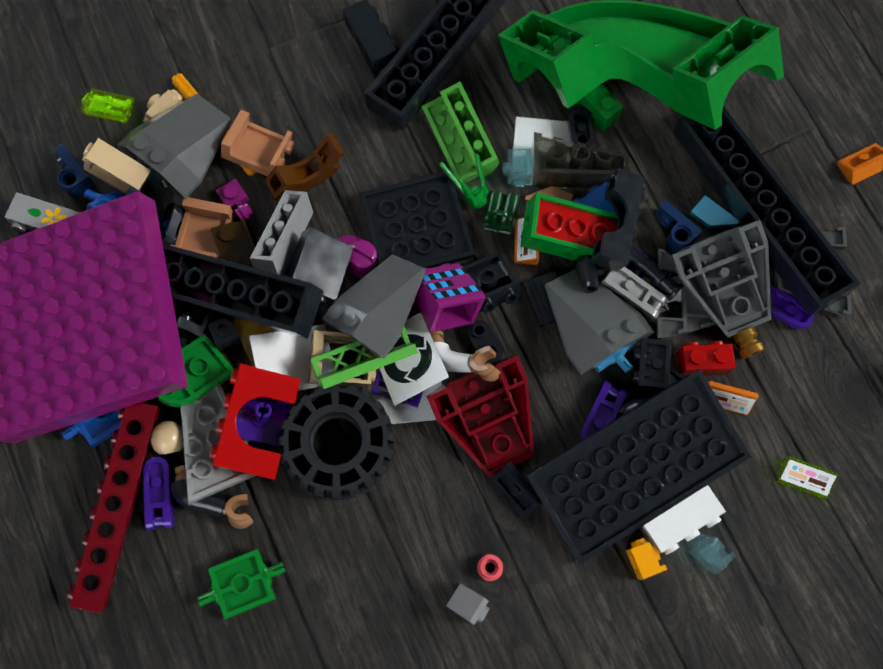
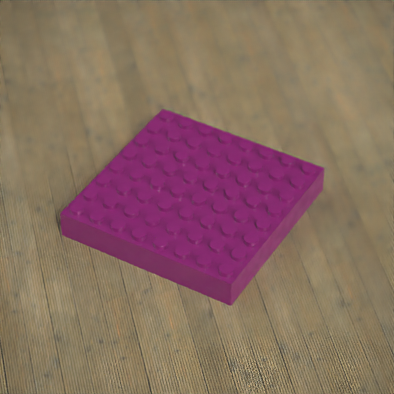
M137 191L0 243V442L15 444L188 387L157 209L153 199Z

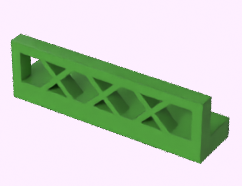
M404 326L401 332L404 344L393 347L385 359L378 355L371 356L364 353L365 347L358 340L309 359L319 387L326 389L417 354L416 345L410 343ZM362 345V347H361L360 350H358V349L355 348V347H358V346ZM351 349L358 353L355 362L349 365L341 362L344 352ZM336 354H339L338 357H337V359L331 357V356H334V355H336ZM362 355L368 357V358H365V359L360 360L361 357H362ZM325 358L335 361L331 372L322 375L317 361ZM339 364H341V365L344 366V367H341V368L337 369V367H338Z

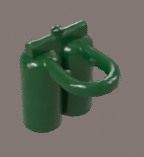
M489 191L483 216L484 230L495 232L494 234L497 235L499 233L510 235L511 230L515 227L520 197L515 194L504 195L499 191Z

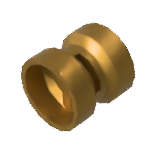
M755 327L745 329L732 336L734 343L740 345L739 353L742 359L752 357L765 350L762 342L756 339L758 333Z

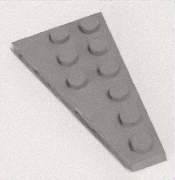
M221 385L194 403L180 407L188 505L257 476L213 466L214 460L209 459L213 444H219L221 434L216 433L220 418L225 419L228 409L223 408L226 396Z

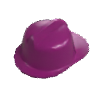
M345 235L337 239L354 247L346 268L348 273L362 279L379 265L375 246L369 241L353 235Z

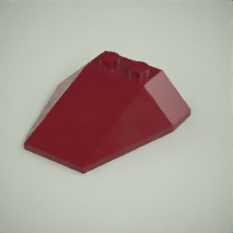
M518 355L489 363L501 372L499 379L495 381H486L475 371L473 373H466L443 384L426 396L436 420L489 477L497 474L509 462L514 466L534 456L528 378Z

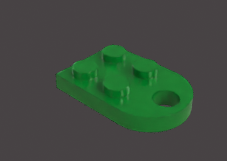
M204 334L182 348L188 387L171 394L159 396L157 399L170 407L188 406L232 376L233 367L207 335Z

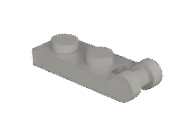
M626 267L617 272L609 269L601 281L652 320L657 319L660 314V307L665 306L668 301L665 295ZM649 298H652L653 301L651 305L647 303Z

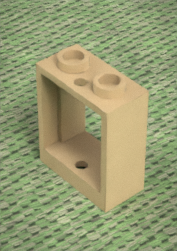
M99 138L95 144L90 142L83 152L84 170L126 195L137 191L140 192L151 172L150 169Z
M314 330L311 339L310 358L323 353L324 342L349 344L357 340L341 332ZM365 348L364 353L371 356L376 355ZM322 360L317 363L322 374ZM310 362L308 384H318ZM376 369L362 374V379L352 378L341 382L340 386L350 384L361 388H368L371 385V381H375Z

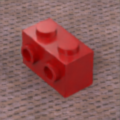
M713 341L708 343V345H699L698 342L686 343L676 353L678 371L685 376L696 369H700L704 376L727 375L736 368L733 345L724 344L723 341Z

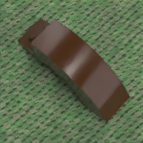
M327 134L314 152L302 161L291 165L275 166L265 179V183L274 199H281L285 190L306 192L326 181L340 168L337 162L345 152L335 135Z

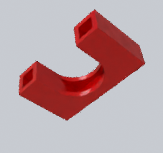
M240 364L239 369L234 368L230 380L231 384H235L233 393H227L223 408L228 409L225 419L220 418L216 431L217 434H221L219 444H213L209 459L214 460L213 466L275 480L281 454L257 449L246 444L237 431V415L243 405L257 398H267L291 405L295 404L301 379Z

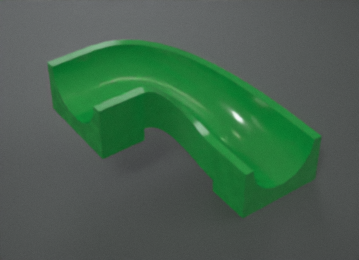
M599 0L566 6L548 15L532 10L498 35L514 81L520 83L539 69L551 82L563 106L567 108L573 106L603 82L614 78L623 79L647 91L674 111L714 130L722 125V110L728 92L745 71L750 70L776 81L784 76L779 28L743 15L734 22L729 23L695 12L659 4L626 0Z

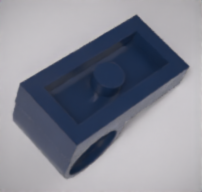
M63 144L55 148L56 152L60 155L57 160L64 168L59 172L57 181L68 195L74 198L84 195L87 189L92 190L96 187L95 183Z
M667 200L660 205L655 214L663 226L671 229L666 238V246L674 253L691 245L702 232L699 227ZM675 236L682 237L684 241H678Z

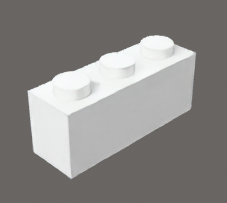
M707 485L641 526L640 530L647 541H650L651 546L654 545L659 553L664 552L668 555L679 548L677 544L679 541L685 538L688 542L700 534L698 529L704 525L710 528L720 522L719 516L726 511Z

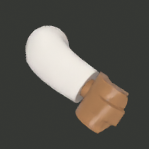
M442 331L430 333L446 371L468 373L476 371L486 381L499 379L501 372L493 365L485 364L489 359L496 358V352L490 346L477 350L473 355L451 351L449 345L444 343Z

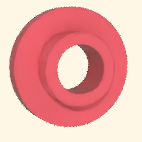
M485 555L479 560L477 571L482 579L494 581L501 576L503 564L497 556ZM492 563L495 566L494 572L488 573L485 570V565Z

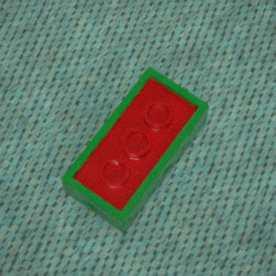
M536 192L526 203L520 247L577 261L582 256H592L595 240L605 232H614L616 230V213Z

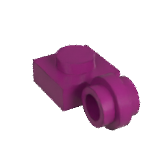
M236 179L216 190L224 205H230L240 220L246 219L248 221L251 219L250 216L254 215L248 204L245 203L249 198Z

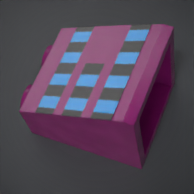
M459 263L424 268L426 272L415 299L428 332L474 324L486 297Z

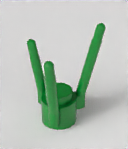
M475 154L480 187L476 184L467 187L462 179L457 180L443 162H440L441 168L463 194L472 209L481 208L487 203L486 194L489 193V190L485 184L479 154Z

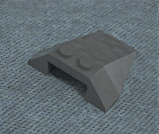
M195 94L132 129L117 144V147L133 160L138 158L163 177L171 189L184 199H187L202 183L232 120L203 97Z
M760 220L721 232L684 247L671 255L679 279L726 338L771 320L769 248Z
M392 254L337 298L322 318V324L334 332L341 331L358 340L366 349L385 359L401 335L426 270Z
M574 269L546 283L545 288L566 355L579 374L582 375L600 365L608 356L635 341L638 344L641 338H648L654 335L655 331L640 311L604 285L599 278L598 290L596 292H584Z

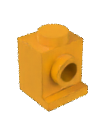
M645 537L632 542V548L626 550L638 580L646 579L667 570L666 565H660L658 562L660 555L654 545L651 546L650 541L647 542Z

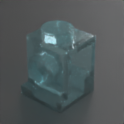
M704 533L699 534L692 541L694 547L689 551L711 574H719L736 556L733 551L726 552L724 544L719 539L706 536Z

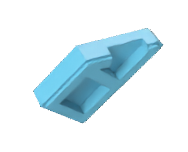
M706 195L689 214L708 229L720 226L736 227L739 223L737 218Z

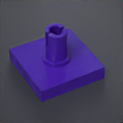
M257 398L247 402L239 410L236 419V427L241 439L246 442L279 449L278 437H281L282 434L280 426L282 420L287 419V411L290 404L267 398Z

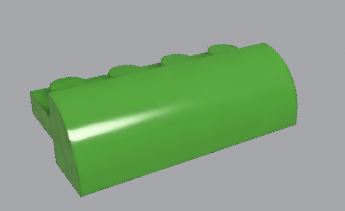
M458 82L441 91L439 98L423 105L422 108L457 180L462 179L464 183H467L478 177L475 154H479L484 177L497 168L499 160L461 82Z

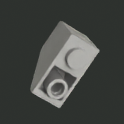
M461 583L446 605L472 624H475L476 621L482 622L490 609L486 606L488 603L487 599Z

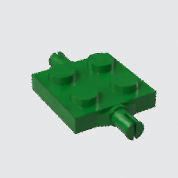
M256 549L209 568L212 591L197 596L198 600H202L199 602V605L202 607L205 604L216 601L221 608L224 619H229L275 600L276 597L271 586V578L285 573V568H281L284 565L280 562L267 567L263 562L259 549Z

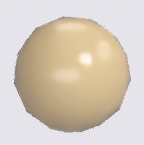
M163 421L156 425L150 437L153 450L158 454H168L182 450V426L173 421Z

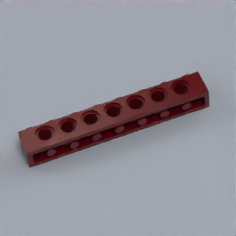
M138 403L122 408L119 411L118 420L122 421L119 430H115L112 436L111 445L115 446L112 455L108 454L105 461L104 470H108L106 478L100 481L97 489V495H100L98 506L94 505L90 514V521H93L91 531H86L82 547H86L83 558L79 557L75 567V573L78 574L76 584H71L67 600H71L70 608L97 613L106 611L143 475L144 465L150 449L151 433L156 426L160 408L158 406ZM133 422H139L142 426L141 431L137 435H130L128 433V427ZM125 447H133L135 450V454L130 460H123L121 457V452ZM124 471L128 475V480L124 485L118 486L114 481V477L118 472ZM117 496L121 501V505L118 510L110 511L107 507V502L111 497ZM105 522H110L114 528L113 533L109 537H104L100 533V528ZM97 548H102L106 552V559L102 563H97L93 559V553ZM90 574L97 576L99 579V585L96 589H89L86 586V578Z

